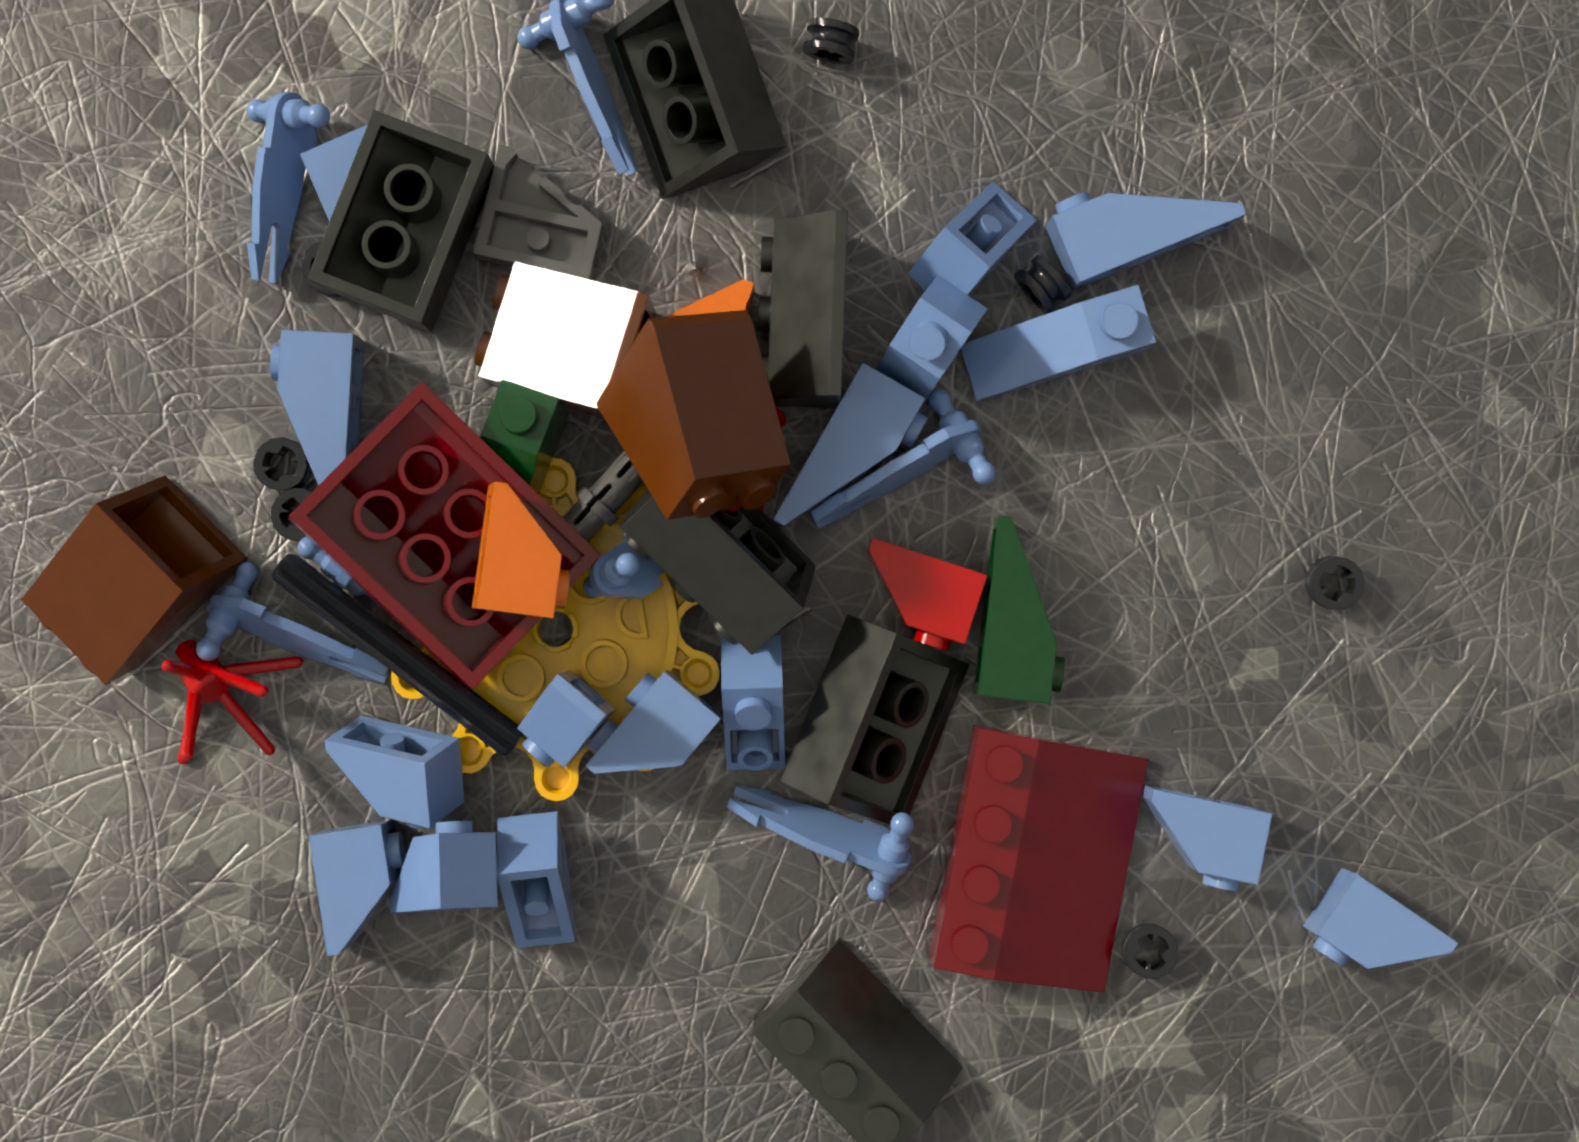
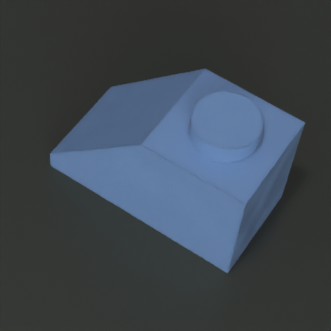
M993 181L942 229L907 275L918 283L924 292L939 275L970 296L1037 219Z
M938 275L919 298L888 346L876 370L926 398L923 402L924 404L988 308Z
M569 670L558 673L517 729L528 737L522 745L532 756L547 767H551L556 761L565 768L571 764L617 708L573 671Z
M360 716L325 739L326 752L381 817L405 822L412 828L431 829L435 826V823L440 822L465 802L460 738Z
M1148 785L1143 786V800L1186 865L1198 873L1204 874L1202 884L1229 891H1238L1240 881L1258 885L1272 813L1245 805Z
M558 812L527 813L519 816L498 818L497 880L516 948L576 942L567 850Z
M392 819L321 830L309 836L327 956L339 955L354 943L396 885L407 851L402 832L394 833Z
M448 821L435 823L436 834L413 837L390 899V913L498 907L496 832H473V821Z
M1344 868L1340 869L1303 924L1304 928L1318 936L1312 947L1341 967H1344L1349 959L1370 969L1452 953L1458 942L1358 874Z

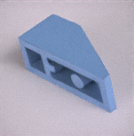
M1082 192L1056 204L1057 214L1052 215L1045 228L1070 289L1074 291L1234 226L1246 215L1242 203L1117 193H1106L1091 199L1088 192Z
M1135 285L1073 304L966 342L960 349L975 402L1142 353L1155 344L1156 340L1139 285Z
M281 330L280 345H273L271 350V378L274 381H278L277 390L315 479L318 485H320L359 445L365 341L353 333Z
M862 363L775 515L773 522L785 528L893 456L900 443L911 449L928 417L918 412L926 398Z

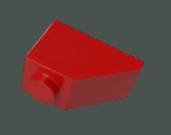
M872 538L866 552L904 626L917 629L914 641L944 651H948L951 641L965 644L987 575Z

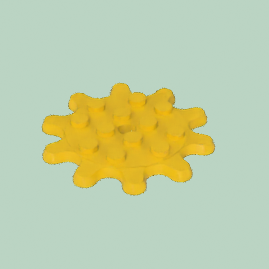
M553 458L539 494L562 517L579 500L576 495V474L571 465L562 459ZM641 485L615 513L619 519L612 526L606 523L588 542L601 556L626 540L623 535L625 532L620 526L631 507L648 489L646 486ZM589 568L568 590L565 607L555 606L554 612L566 614L572 622L573 632L571 639L559 647L547 644L540 634V624L543 620L541 618L472 690L517 725H520L558 673L571 670L617 708L607 721L611 719L619 726L634 708L625 699L648 672L658 679L664 671L669 670L698 696L708 694L716 687L720 678V669L718 663L711 655L691 648L683 640L680 632L681 618L688 609L698 605V603H691L682 598L673 588L669 579L670 575L666 572L661 574L659 578L663 585L643 599L608 598L604 596L594 598L588 596L583 589L584 581L589 576ZM426 648L421 649L426 655L450 672ZM391 673L392 685L402 697L408 699L424 697L395 673ZM460 723L458 724L452 736L460 738L462 773L480 771L488 764L496 751ZM523 735L515 748L526 752L531 758L534 766L535 787L540 795L552 801L565 800L573 795L579 783L581 759L590 749L585 746L571 764L565 768L556 761L551 767H547L523 747V742L528 738ZM643 769L638 771H651L653 769Z

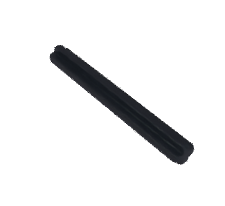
M287 554L275 567L272 578L276 583L498 754L508 755L521 741L524 734L517 729L519 725L472 689L466 687L454 675L298 555Z

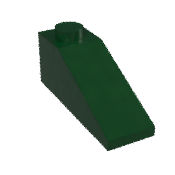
M501 379L480 438L529 486L540 494L569 412L558 397Z
M999 515L993 518L973 694L1050 704L1051 692L1060 693L1062 689L1065 659L1064 657L1056 656L1057 643L1012 517Z

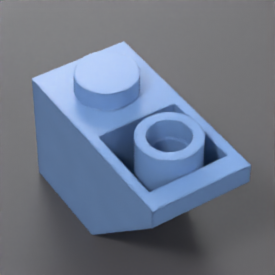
M774 635L752 655L740 643L735 645L721 637V692L726 770L759 771L763 769H785L781 635Z
M669 670L664 671L658 679L648 672L625 699L634 708L618 726L609 719L587 744L586 747L595 755L585 766L594 774L682 766L719 722L722 715Z

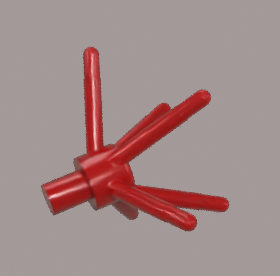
M187 640L178 645L175 654L180 662L165 660L161 664L163 671L180 675L182 682L188 690L178 762L185 765L193 758L197 727L203 703H211L216 700L221 702L266 755L274 754L275 746L228 690L230 686H233L248 693L264 697L269 692L268 687L243 677V675L299 668L303 665V659L299 656L222 665L218 657L211 661L202 660L196 653L197 642L195 640Z

